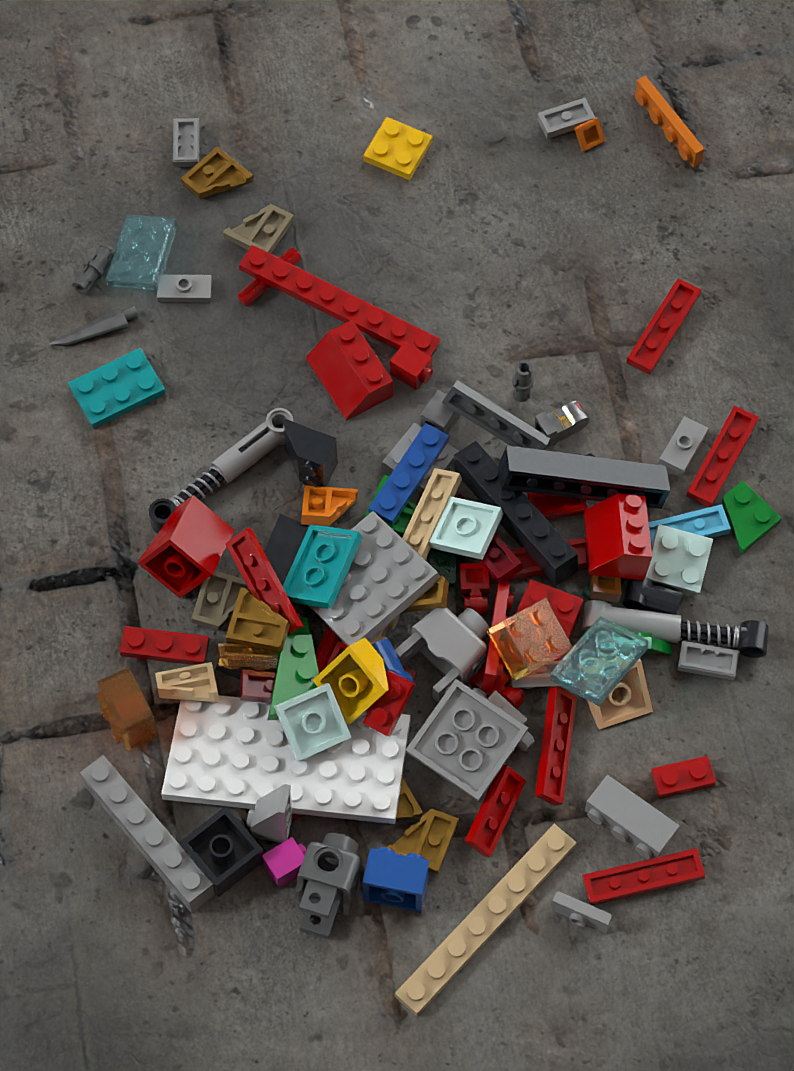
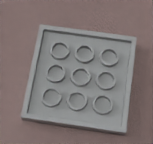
M374 511L351 529L359 531L363 538L332 609L308 605L347 646L364 637L368 641L430 589L434 585L433 583L440 578L438 572Z

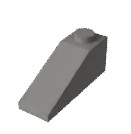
M284 784L257 800L255 810H249L246 826L251 828V836L253 838L280 844L288 839L293 818L291 785Z

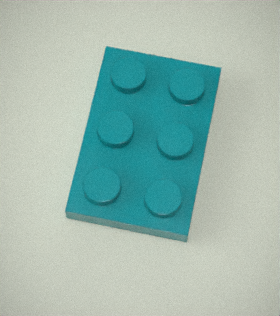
M141 348L68 382L71 393L93 429L166 394L164 386Z
M310 524L282 586L291 603L332 609L363 537L359 531Z

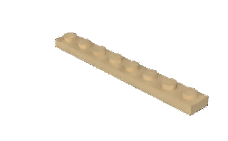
M553 824L395 992V997L413 1014L418 1016L576 847L577 842L556 824Z

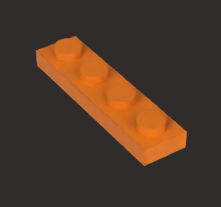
M646 76L638 79L635 91V98L638 104L646 108L651 120L662 128L665 137L678 148L683 160L688 161L693 168L702 164L704 147Z

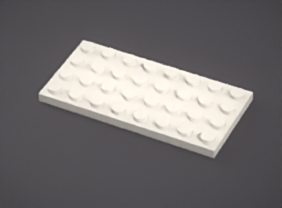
M219 696L218 702L180 701L161 793L163 800L255 809L258 799L282 785L288 784L291 785L292 813L395 824L411 715L401 714L392 735L386 736L362 723L368 712L365 711L352 724L348 725L345 721L352 738L305 759L296 761L280 720L267 721L271 703L241 701L238 697Z

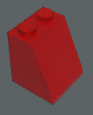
M192 495L176 507L137 564L177 597L181 598L213 575L227 547L225 543L231 539L235 530Z

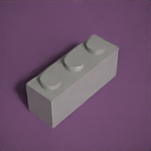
M609 775L603 779L586 802L585 811L593 822L598 825L604 824L618 840L622 842L628 841L646 859L662 856L678 834L680 825Z

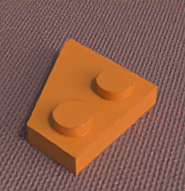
M305 485L301 524L330 526L357 501L358 489L320 486L316 488Z

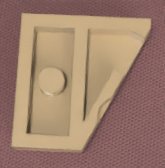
M212 662L155 673L160 698L207 702L219 701Z

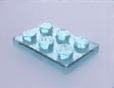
M127 214L106 277L108 286L158 290L177 231L178 222L176 218Z
M600 616L550 673L551 681L600 706L648 649V640Z

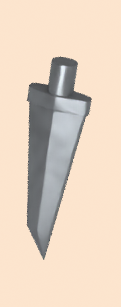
M117 307L49 344L67 346L117 329H123L128 327V320L138 317V313L135 307L124 311Z

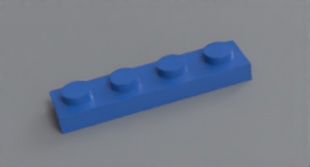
M425 423L368 508L369 513L374 511L384 522L393 526L449 442V435Z

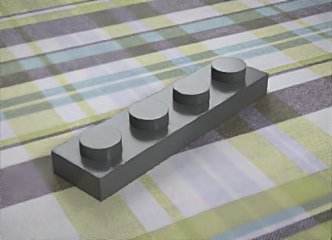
M456 380L442 401L444 405L510 446L544 450L550 440L548 436Z

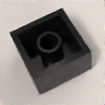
M226 806L179 842V845L211 881L214 892L218 897L263 863V848Z

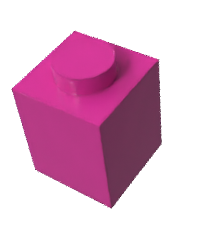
M293 837L262 855L263 865L278 889L297 878L307 851L302 843L297 845Z

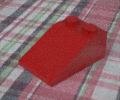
M530 579L507 638L504 657L501 656L499 663L504 664L503 668L513 671L514 662L562 661L582 613L584 599Z

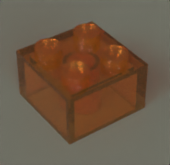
M546 598L487 629L514 681L573 650L568 637Z
M129 667L97 681L100 692L95 695L99 702V708L105 720L108 719L111 726L110 730L117 744L123 743L126 751L158 737L153 714Z

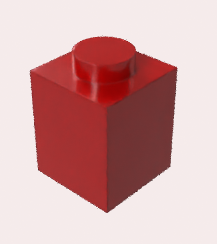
M405 341L390 360V374L417 390L422 383L426 384L433 374L432 357Z

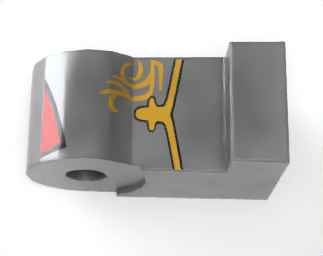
M572 401L561 409L558 408L548 414L543 412L536 415L534 428L550 438L546 446L547 448L582 430L587 426L590 419L579 401Z

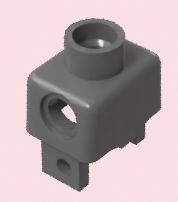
M328 833L325 835L323 844L319 842L309 844L297 876L295 891L298 901L301 902L299 910L305 912L300 931L329 940L337 914L349 916L360 883V858L357 855L359 845L350 837L337 833ZM313 917H319L321 922L314 925L310 920Z

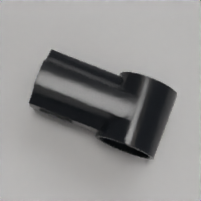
M645 577V580L629 579L622 604L627 609L650 610L677 615L683 593L654 585V582Z

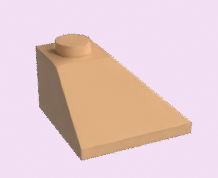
M603 657L577 666L584 696L599 729L653 712L640 658Z

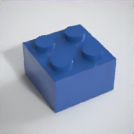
M379 847L377 850L370 848L362 882L363 901L422 913L429 881V860H425L423 856L415 853H408L405 856L396 854L394 850L385 847Z

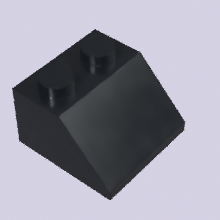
M285 419L283 422L285 449L299 481L306 486L316 488L317 486L327 487L338 464L336 438Z

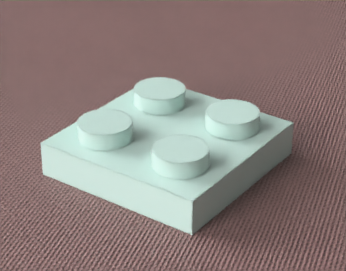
M450 496L429 541L431 548L482 560L503 516L501 507Z
M659 524L656 528L651 548L652 560L646 577L658 584L699 594L713 539Z
M329 683L274 706L296 761L305 759L352 738Z

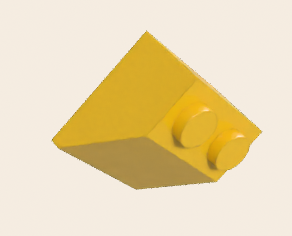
M365 637L348 646L313 679L317 687L326 683L330 684L343 718L348 725L352 724L389 690L384 660Z

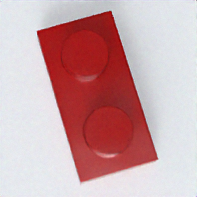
M387 671L386 677L389 690L370 706L362 723L386 736H391L416 684L393 671Z
M708 755L651 769V775L659 799L713 787L716 784Z

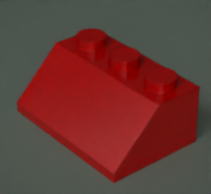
M353 320L329 331L306 356L307 362L346 421L393 397V380Z
M618 493L584 510L589 575L645 580L652 560L645 496Z

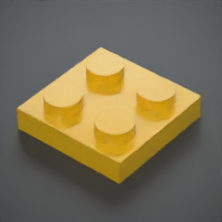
M386 117L365 151L363 161L410 181L432 144L433 136Z

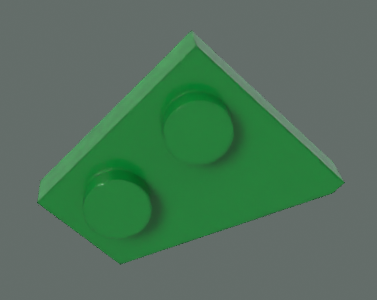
M741 481L722 498L725 513L729 516V524L732 532L735 533L738 550L741 554L745 553L781 522L782 518L744 481Z

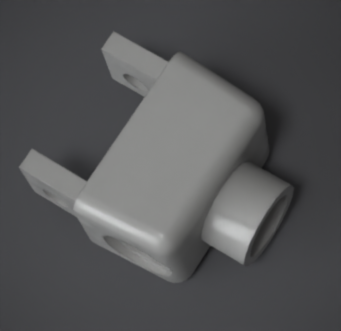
M447 607L436 608L412 627V635L395 649V653L403 666L411 657L419 652L444 675L432 687V698L439 703L455 679L467 685L470 679L485 666L487 647L482 640L490 634V628L485 620L471 608H467L458 617Z

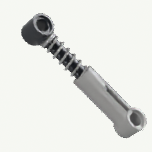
M283 408L271 410L262 424L212 461L209 472H203L201 478H195L194 483L188 484L187 489L180 490L178 496L173 495L171 499L161 498L153 501L149 507V517L154 532L158 534L176 507L189 497L194 495L198 500L201 498L205 499V495L209 492L213 493L212 489L216 486L220 487L221 482L228 485L275 447L284 445V429L275 428V426L283 425L285 419L293 421L292 414ZM161 515H169L166 519H158Z
M591 600L584 605L581 630L583 634L594 638L607 637L609 634H624L625 637L635 638V633H652L653 638L668 643L678 644V640L681 641L683 638L688 639L689 642L698 640L699 644L702 641L708 642L709 645L712 642L718 643L719 646L728 644L729 648L731 646L733 648L736 647L739 653L745 657L760 658L767 654L769 626L757 620L744 621L740 626H733V628H730L728 624L722 627L718 623L715 626L710 625L708 622L705 624H700L698 621L691 623L688 619L683 622L681 621V615L612 607L610 603L605 601Z

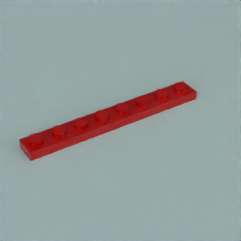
M251 245L239 264L240 271L344 323L353 320L360 331L398 350L406 341L432 357L440 344V338L254 245Z

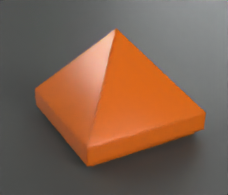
M597 117L575 127L582 152L605 142Z

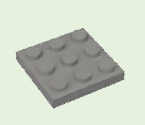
M455 679L407 747L406 753L479 802L528 731V727Z

